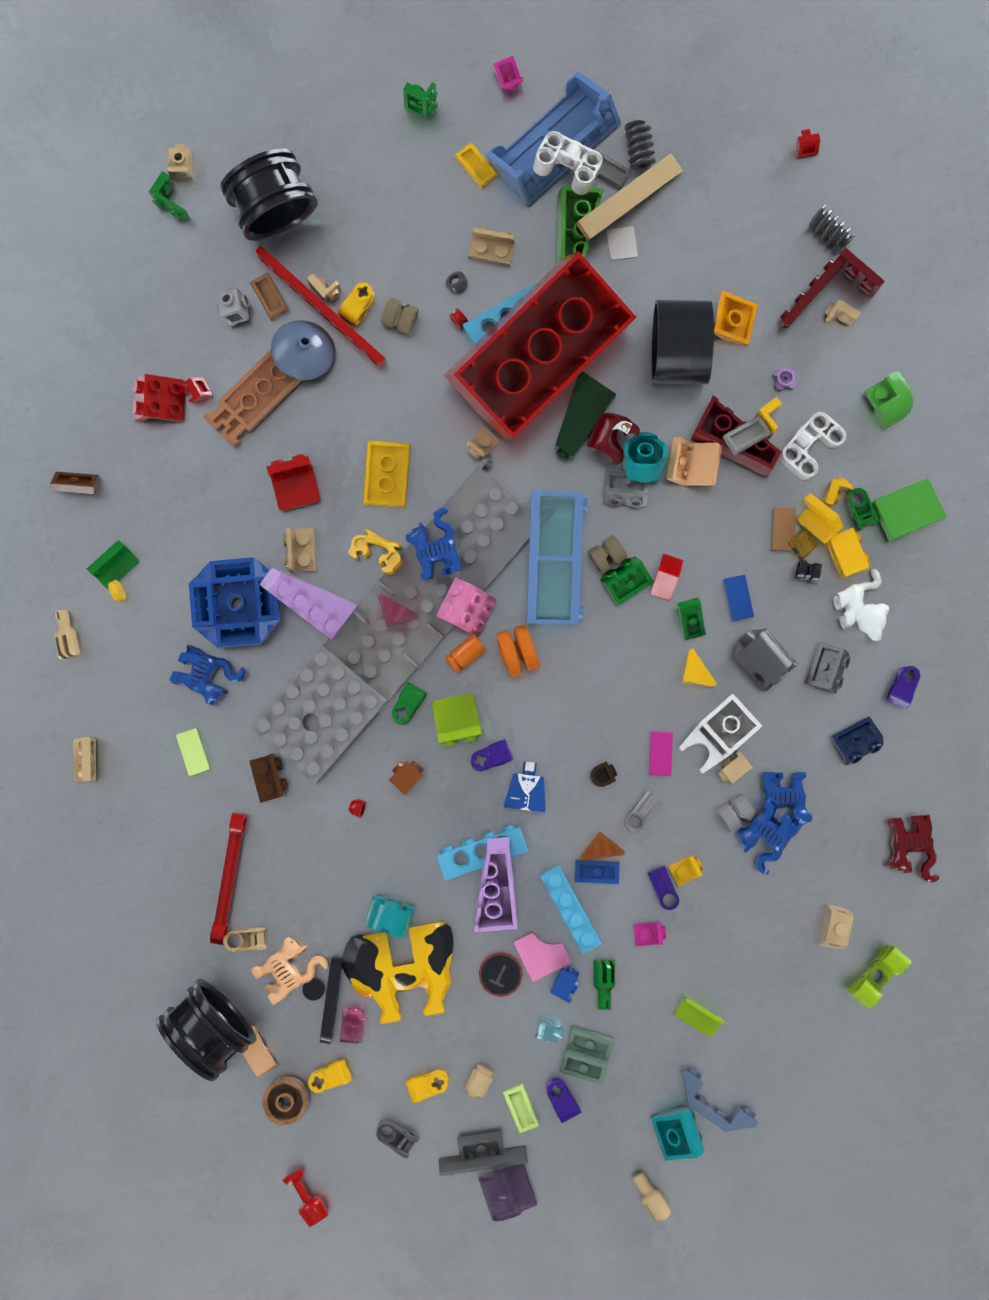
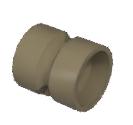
M391 297L384 308L381 324L391 328L397 326L399 331L410 334L416 323L419 308L409 304L403 306L402 301Z
M614 535L605 539L602 542V546L596 545L587 551L591 561L602 575L612 569L614 563L618 565L628 558L622 545Z

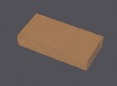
M268 272L250 282L270 320L289 311Z
M773 508L771 550L793 552L791 548H794L796 508Z

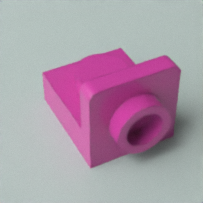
M661 922L633 924L635 946L663 945V939H666L665 926H661Z

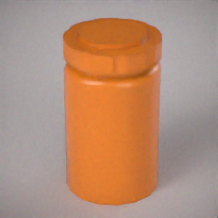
M472 634L451 651L450 655H446L445 658L452 669L459 674L462 671L461 669H465L483 654L486 648Z

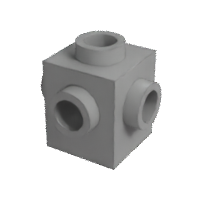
M237 288L228 289L218 294L219 303H217V310L230 326L249 320L247 308L249 307V300L245 294L243 295Z

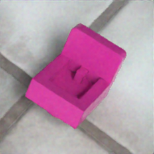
M514 56L492 63L501 88H507L508 91L520 87L519 83L524 80L523 77H520Z

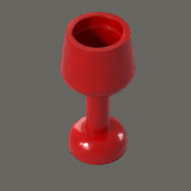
M299 1168L282 1181L288 1186L293 1184L303 1202L299 1207V1215L309 1227H312L329 1214L321 1197L311 1198L300 1180L304 1174L303 1170Z

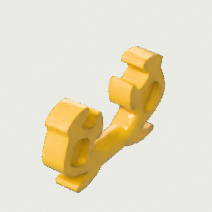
M364 529L368 535H357L352 539L351 548L348 552L356 560L360 559L359 553H362L365 558L370 555V544H377L388 551V554H382L378 560L381 566L385 563L387 564L386 567L381 568L387 575L395 574V571L403 563L401 555L396 551L397 549L403 550V547L398 542L388 541L369 529Z

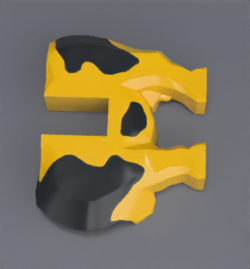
M443 920L410 926L409 934L414 963L395 967L389 933L358 934L349 939L343 952L342 969L357 993L367 998L373 996L374 1000L379 1004L382 1010L380 1024L400 1021L402 1019L396 993L409 991L417 986L426 988V992L429 995L428 1002L423 1009L424 1016L445 1012L443 1001L452 983L451 963L454 955V935L451 925Z

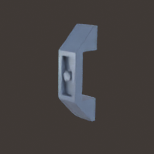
M685 1067L681 1069L686 1102L697 1112L725 1132L756 1127L759 1122L754 1118L756 1114L747 1107L741 1109L737 1106L728 1120H726L728 1116L720 1109L716 1108L714 1111L708 1107L709 1102L700 1095L697 1098L695 1097L704 1084L700 1079L701 1074L692 1067L689 1070Z

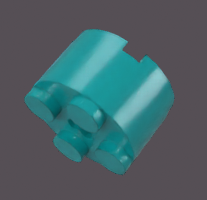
M640 432L639 436L634 434L633 438L627 440L624 445L622 467L626 477L630 481H658L665 470L667 458L666 443L658 439V436L654 433Z
M373 895L364 925L378 932L389 933L388 935L405 938L415 908L405 904L401 906L400 901L388 898L385 901V898Z

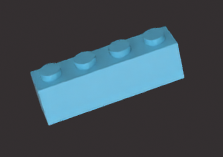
M557 865L539 875L582 954L601 945L602 942L561 867Z

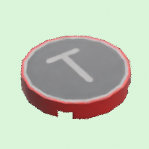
M504 952L493 953L486 957L479 970V979L482 987L489 994L497 997L508 996L515 992L520 986L523 976L518 960L511 954Z

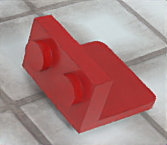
M143 374L136 378L133 383L135 401L132 405V413L134 414V421L143 422L149 418L176 422L182 421L184 419L185 393L183 389L185 388V381L150 374Z
M299 454L293 456L292 460L285 462L283 460H275L271 462V465L266 466L268 475L272 480L278 508L281 511L320 501V494L309 456Z

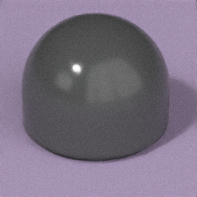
M457 271L448 276L446 286L452 293L460 294L467 289L468 280L462 272ZM459 278L458 282L451 284L453 279Z

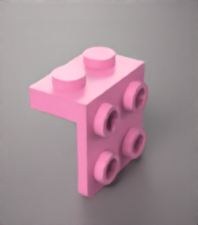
M455 577L436 617L461 628L471 635L474 634L476 637H479L494 609L496 599L476 586Z

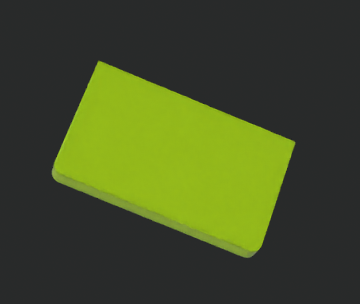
M685 995L673 1015L710 1038L713 1037L719 1025H723L725 1022L722 1018Z

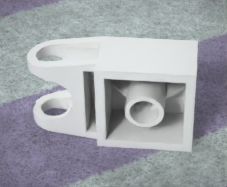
M732 694L698 724L679 749L684 751L694 744H703L707 747L709 758L700 769L701 774L733 754L759 731L762 725L738 698ZM727 720L736 721V729L734 731L726 729Z

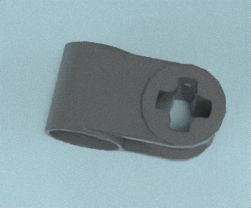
M390 1119L380 1121L377 1126L376 1136L378 1140L404 1158L409 1157V1151L413 1144L419 1141V1137ZM388 1126L393 1132L389 1136H384L380 1130Z

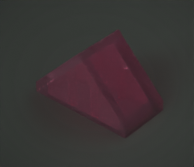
M379 593L378 600L387 628L419 618L417 613Z

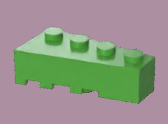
M571 186L561 187L557 198L556 265L566 255L580 252L585 258L589 240L587 241L576 225V222L599 206L604 189L590 188L588 193L579 195L572 190Z

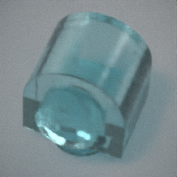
M544 1017L543 1021H538L535 1038L556 1044L557 1039L562 1040L564 1026L556 1024V1019Z

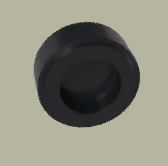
M313 978L310 982L304 983L302 988L303 995L311 1001L320 999L325 992L324 983L318 978Z

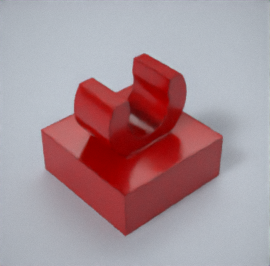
M810 129L801 130L802 136L797 138L796 146L798 158L819 154L821 140L819 133L811 134Z
M190 377L185 381L187 387L183 389V392H190L192 394V398L188 400L189 402L205 400L213 395L203 377Z

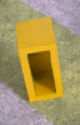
M854 528L836 534L827 542L841 580L870 568L869 556L866 551L863 552L860 545L862 543L860 534L855 532Z

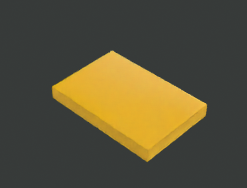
M367 442L363 505L406 508L410 443Z

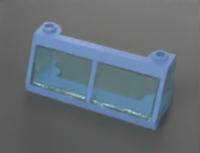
M531 491L527 623L579 624V619H583L584 607L580 606L583 511H587L588 499L584 498V493Z

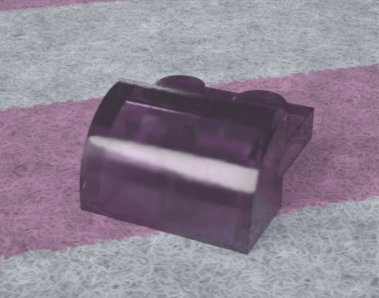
M524 1164L508 1166L501 1170L496 1169L478 1177L492 1221H503L521 1215L522 1211L538 1205Z

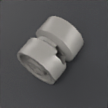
M742 793L731 800V805L725 804L716 810L719 818L731 834L742 828L743 822L749 823L757 816L752 805Z

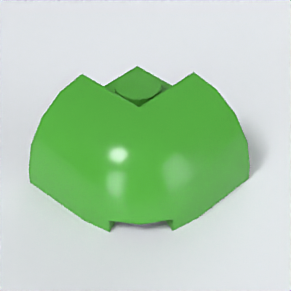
M900 371L890 374L864 392L875 409L874 414L885 430L904 419L913 407L914 397L912 390Z

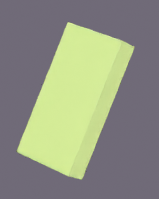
M198 728L177 734L176 738L188 775L193 776L210 770L211 768Z
M523 1083L503 1091L504 1098L519 1134L540 1126Z

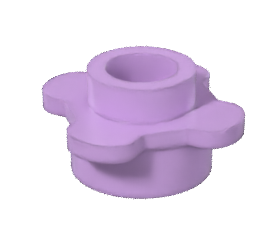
M793 368L776 369L774 372L776 377L775 387L778 390L787 387L793 389L796 386L794 381L795 370Z

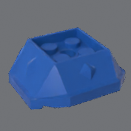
M254 557L210 561L189 583L192 627L217 648L262 644L280 621L279 600L259 585L270 570ZM241 598V606L237 609L232 608L231 603L233 599Z

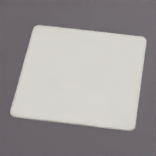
M633 226L607 230L611 260L638 256Z

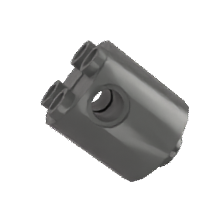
M767 628L749 630L737 641L736 654L733 656L765 691H768L773 685H777L784 678L783 675L798 665L795 659Z

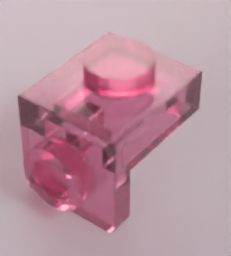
M356 1007L342 1010L340 1042L362 1044L365 1022L364 1011Z

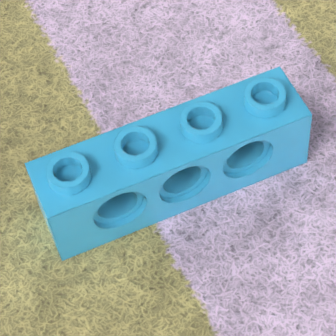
M537 282L464 323L463 331L472 346L486 334L483 331L485 326L490 325L493 327Z
M512 824L502 828L503 832L495 835L494 831L481 835L482 840L474 842L472 838L461 842L462 847L454 850L452 846L441 849V854L437 855L445 881L481 869L484 858L478 857L475 851L479 845L486 846L487 839L509 837L511 858L527 853L528 849L520 827L515 828V825ZM459 852L467 855L468 860L464 865H459L455 861V856Z

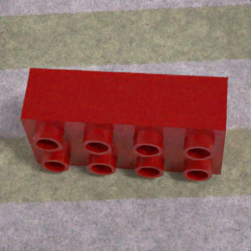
M580 252L569 254L552 268L443 376L502 439H514L637 317Z

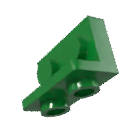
M432 82L425 92L417 84L406 83L403 88L404 108L427 119L430 113L433 114L438 105V102H436L438 95L436 84Z
M636 556L627 558L622 562L621 566L607 571L604 577L600 579L617 605H620L654 582L643 562Z

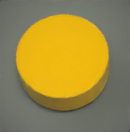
M118 580L108 584L110 594L116 602L126 599L125 591Z

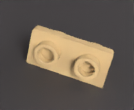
M483 226L473 228L468 258L510 267L515 236L508 231L494 232Z
M286 528L287 533L283 534V544L287 546L288 555H284L285 568H288L290 573L317 572L314 528Z
M81 737L73 739L74 782L96 781V738Z

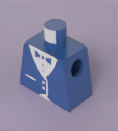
M524 762L522 774L513 773L504 803L505 808L545 813L544 777L535 776L537 763Z

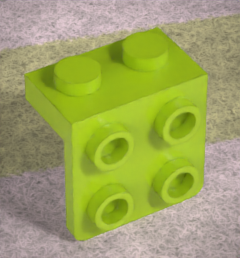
M472 693L434 700L432 702L439 744L444 743V747L456 745V740L465 739V742L476 741L478 736L482 735L475 697Z

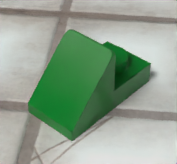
M699 598L677 603L676 613L685 641L706 635Z

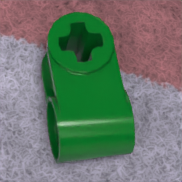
M855 488L846 494L844 501L857 531H861L863 527L872 523H879L878 514L869 499L868 493L864 489ZM854 493L860 496V504L853 502L852 495Z
M407 682L392 709L394 721L400 725L409 723L416 710L424 701L427 692ZM405 709L407 717L398 719V710L402 712Z

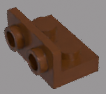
M272 753L268 756L249 761L260 803L286 796L285 791H288L286 779L281 777L280 770L283 769L280 757H276V754Z

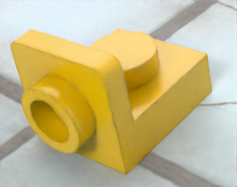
M833 478L828 484L823 503L829 508L834 504L837 505L841 496V492L838 490L848 493L852 490L853 485L849 484V481L844 478Z
M692 855L668 866L677 887L703 876L701 870L704 868L699 858L694 859Z

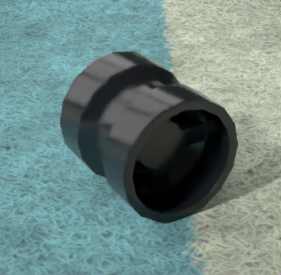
M800 559L796 569L795 580L801 582L806 580L810 584L817 585L822 564H810L806 560Z

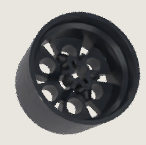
M656 300L653 313L651 346L653 383L708 384L711 377L714 348V311L712 301Z

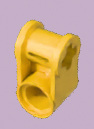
M365 282L358 283L340 306L338 314L357 326L374 301V293L371 286ZM362 292V293L365 294V293L367 292V293H368V296L366 297V296L363 295V296L361 297V296H360V293Z
M345 1059L337 1060L312 1072L308 1080L310 1090L320 1093L353 1080ZM316 1076L319 1079H324L322 1086H319L318 1083H313Z
M439 1069L406 1080L405 1084L412 1103H418L443 1093L447 1089L449 1076L444 1070ZM436 1077L439 1080H443L441 1086L438 1083H434Z

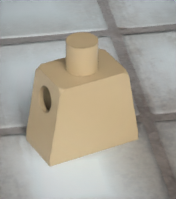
M827 904L818 945L838 950L848 946L854 919L849 909Z

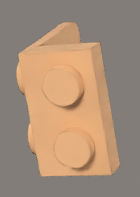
M673 437L666 479L681 486H713L717 479L722 445L719 443H692L681 437Z

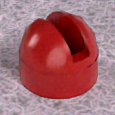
M359 799L351 801L348 805L350 814L358 818L363 816L366 801Z

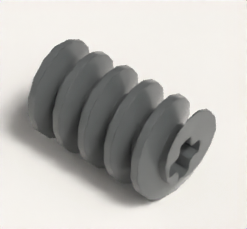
M634 120L627 123L624 129L626 131V144L629 148L630 168L642 169L654 164L656 159L649 157L654 155L655 151L648 149L653 147L654 143L647 141L653 135L646 133L652 129L651 126L645 125L643 120Z
M825 204L812 217L809 227L817 226L815 233L823 232L821 239L824 240L829 237L827 244L830 246L835 243L833 250L836 252L843 249L856 236V233L849 236L851 228L843 230L845 222L837 224L839 216L831 218L833 210L825 212L824 210L827 206Z

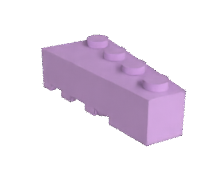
M273 567L259 584L329 639L335 636L357 607V604L347 598Z
M509 837L487 839L474 917V933L518 929Z

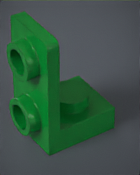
M162 171L149 190L152 202L160 208H168L170 214L177 219L182 217L188 220L189 215L185 209L164 197L171 192L173 181L170 175Z

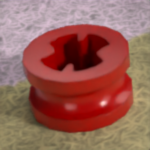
M458 308L455 309V313L449 314L452 322L460 330L463 328L462 325L468 322L466 316Z

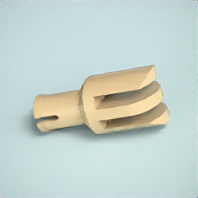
M67 609L54 612L58 631L54 635L58 656L61 660L80 655L77 632L71 628L69 610Z
M644 1171L632 1178L643 1195L641 1202L650 1217L659 1221L667 1219L671 1212L670 1206L660 1189L653 1188Z

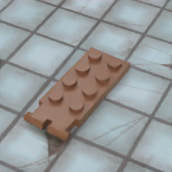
M270 350L218 401L221 405L213 413L208 411L204 418L216 430H219L224 425L225 428L220 434L235 447L240 442L237 438L246 430L248 432L252 431L302 380L284 374L275 365Z

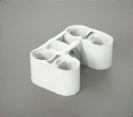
M551 131L547 133L537 151L533 170L540 176H546L552 171L555 163H560L574 170L575 175L571 184L572 190L576 194L584 195L589 192L594 183L603 158L598 151L592 150L559 132Z
M817 412L790 439L791 441L784 447L779 456L780 462L800 480H810L817 473L818 464L807 454L808 451L818 440L829 449H837L846 440V431L824 412ZM814 420L822 421L823 428H817L814 425ZM830 434H837L840 439L839 442L832 441ZM786 451H792L796 456L795 460L788 459ZM802 465L810 466L812 473H804Z

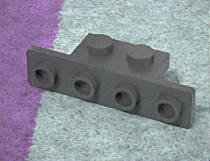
M501 1131L457 1137L460 1156L440 1158L439 1174L440 1176H452L460 1173L527 1164L526 1146L504 1149Z

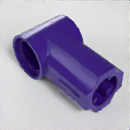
M664 866L647 873L661 907L665 910L677 908L680 901L679 896L675 891L666 867ZM666 894H672L675 897V903L671 907H667L663 903V897Z

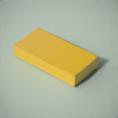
M472 142L455 154L457 161L481 189L498 176V173Z

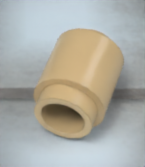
M478 1064L477 1068L473 1069L464 1086L467 1090L466 1094L476 1100L479 1097L484 1098L493 1081L492 1076L494 1072Z

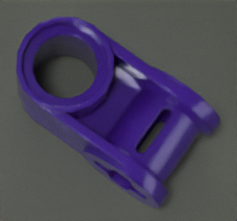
M906 666L898 670L887 694L886 701L908 709L921 676L918 668ZM910 671V675L913 676V678L907 680V676H905L904 673Z
M506 739L476 751L471 757L473 769L481 772L514 760ZM477 756L486 758L484 766L481 767L480 764H475Z
M560 1078L550 1079L546 1085L547 1095L561 1123L579 1115L581 1110L573 1095L570 1094L565 1082ZM553 1086L560 1088V1093L557 1094L553 1091Z

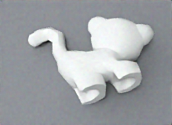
M872 569L870 575L873 577V582L852 584L845 591L839 592L838 596L833 598L836 610L845 609L846 611L839 618L843 629L850 628L856 620L860 631L867 633L872 640L879 641L882 638V630L886 625L889 606L881 603L877 605L863 604L864 591L877 590L882 583L880 573L877 569Z

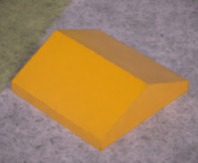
M721 291L714 319V334L724 341L749 345L758 304L726 291Z

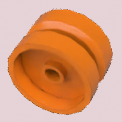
M524 623L514 627L513 633L516 639L514 642L507 630L496 633L500 646L498 649L511 678L522 675L523 669L520 662L522 660L529 672L540 669L535 648Z

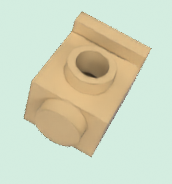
M175 144L174 148H168L167 171L171 179L192 178L193 154L190 148H187L184 144Z
M739 750L733 753L734 759L730 756L721 763L723 768L719 770L717 775L724 783L728 781L729 784H733L753 768Z

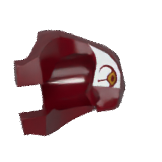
M604 413L596 422L587 446L603 451L612 458V464H620L623 461L624 450L617 440L618 430L624 436L628 434L639 436L640 428L625 416L615 413Z

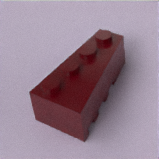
M713 395L691 440L697 443H719L722 445L721 455L768 477L782 451L765 438L742 452L733 455L723 436L747 422L739 419L733 414L734 411L728 406L725 407L721 404L719 399Z

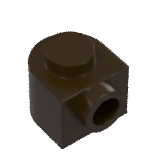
M607 761L594 767L590 772V780L597 787H604L616 781L615 776H617V772L613 764L608 765Z

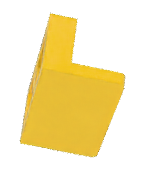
M777 397L762 407L754 417L756 418L761 415L772 432L767 437L768 439L778 429V426L771 418L782 404Z
M809 493L804 498L808 508L796 520L825 544L844 526L836 512Z

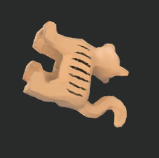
M287 937L283 940V946L280 951L271 955L263 966H254L250 971L255 978L272 973L277 982L275 984L270 983L264 988L270 993L267 997L275 1005L286 998L292 990L304 983L310 982L314 978L316 965H321L322 968L327 969L329 967L327 960L322 956L312 957L307 963L306 973L301 975L292 965L290 959L300 956L307 946H301L298 941Z

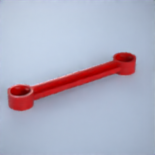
M232 813L229 839L215 920L210 933V943L224 945L223 941L227 935V922L241 840L246 826V814Z

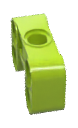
M886 945L860 977L850 985L847 993L864 1008L871 1009L882 997V993L879 991L893 975H901L910 966L912 961L895 945ZM875 970H879L881 974L877 982H874L872 979V974Z

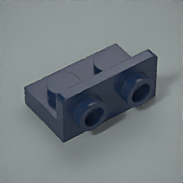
M870 716L831 736L833 743L843 756L845 765L859 762L863 756L878 752L884 745L883 735Z

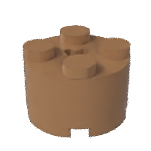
M282 1076L273 1081L266 1089L262 1098V1105L267 1118L271 1122L282 1126L298 1121L308 1108L310 1100L309 1089L300 1079L292 1076ZM285 1096L289 1097L290 1101L287 1105L283 1104Z

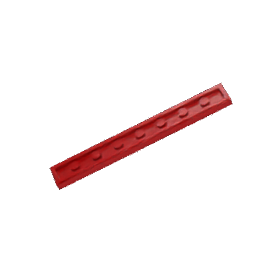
M261 245L255 250L259 260L381 369L387 364L386 358Z

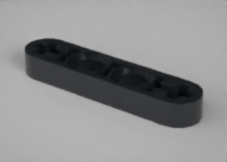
M332 957L330 962L320 1034V1043L323 1044L332 1043L342 974V958Z

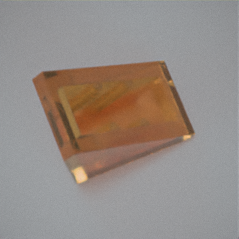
M598 831L580 854V860L622 856L625 853L623 849Z

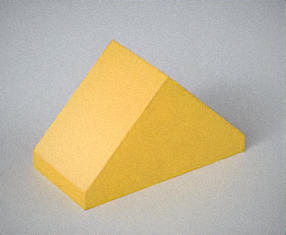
M693 648L690 649L686 654L681 682L709 688L717 685Z

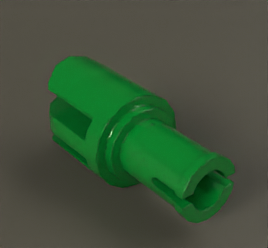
M615 960L593 961V987L598 989L597 1009L611 1010V990L615 987Z

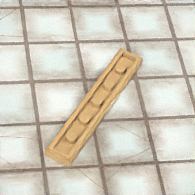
M670 153L577 221L576 225L587 241L681 173L683 171L672 153Z

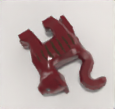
M930 815L911 816V823L915 825L913 832H906L901 817L887 819V825L892 826L891 846L893 849V856L888 861L889 868L896 871H904L905 874L912 873V864L908 853H926L928 859L922 864L921 875L927 882H937L939 875L929 872L937 860L933 838L931 837L932 824Z

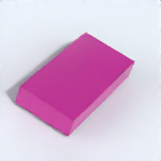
M651 731L649 775L671 776L673 732Z

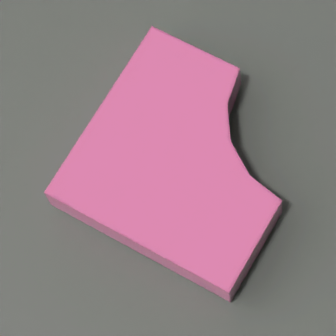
M533 932L513 941L532 982L572 963L562 942L557 944L544 943Z

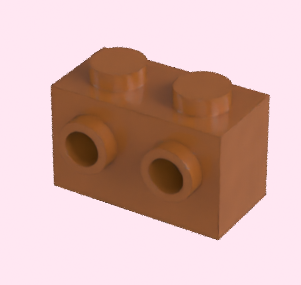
M407 760L404 763L400 761L392 770L395 774L389 781L404 795H408L423 779L424 775L421 772L424 769L415 761L411 763Z

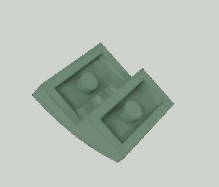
M572 1026L559 1072L602 1085L615 1038Z

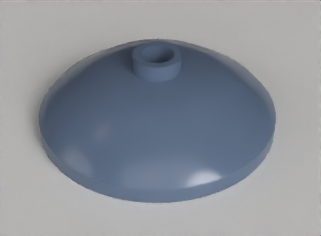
M297 320L284 324L276 331L271 342V356L275 365L287 376L299 380H311L322 376L329 370L334 360L335 346L328 332L321 326L313 322ZM302 341H305V342H307L308 344H307V345H303L301 342H302Z

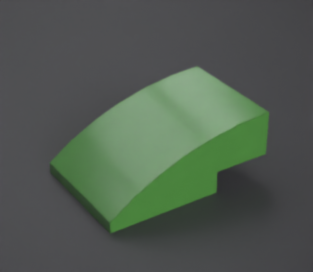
M929 478L872 502L889 542L947 517Z

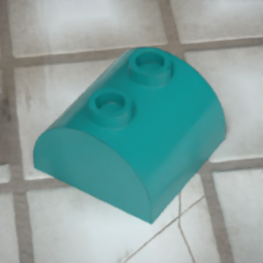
M690 1107L670 1109L651 1117L665 1161L697 1158L705 1152L702 1145V1136L697 1130L695 1115Z

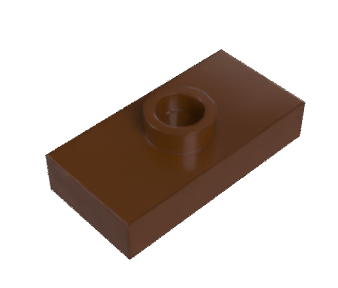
M55 472L50 483L51 491L94 494L99 478L95 474Z

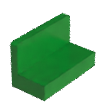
M117 540L86 569L106 589H109L108 584L114 580L119 581L139 563V560L123 542Z

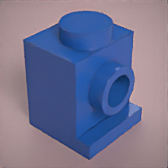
M569 966L567 970L561 968L550 989V993L570 1003L572 1000L569 996L570 993L574 994L580 984L577 981L580 972Z

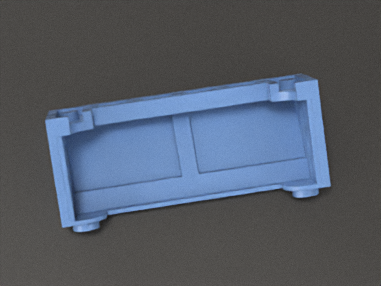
M579 71L567 81L565 87L566 95L509 147L505 149L502 145H497L485 154L489 164L498 173V176L528 206L570 169L560 163H555L552 171L546 176H540L534 172V160L547 133L551 131L559 132L593 149L621 123L611 94Z

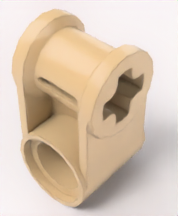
M254 927L231 931L224 938V947L230 952L267 949L264 943V931L266 928ZM231 935L239 937L240 944L238 947H233L229 944Z

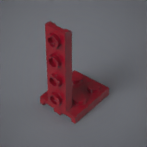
M845 247L835 261L831 259L824 266L825 272L822 276L816 275L809 283L811 288L806 293L802 291L794 300L797 304L792 309L788 307L780 316L782 319L780 326L784 329L789 328L841 268L844 270V275L851 281L855 279L860 284V289L868 295L871 293L874 296L880 290L885 280Z

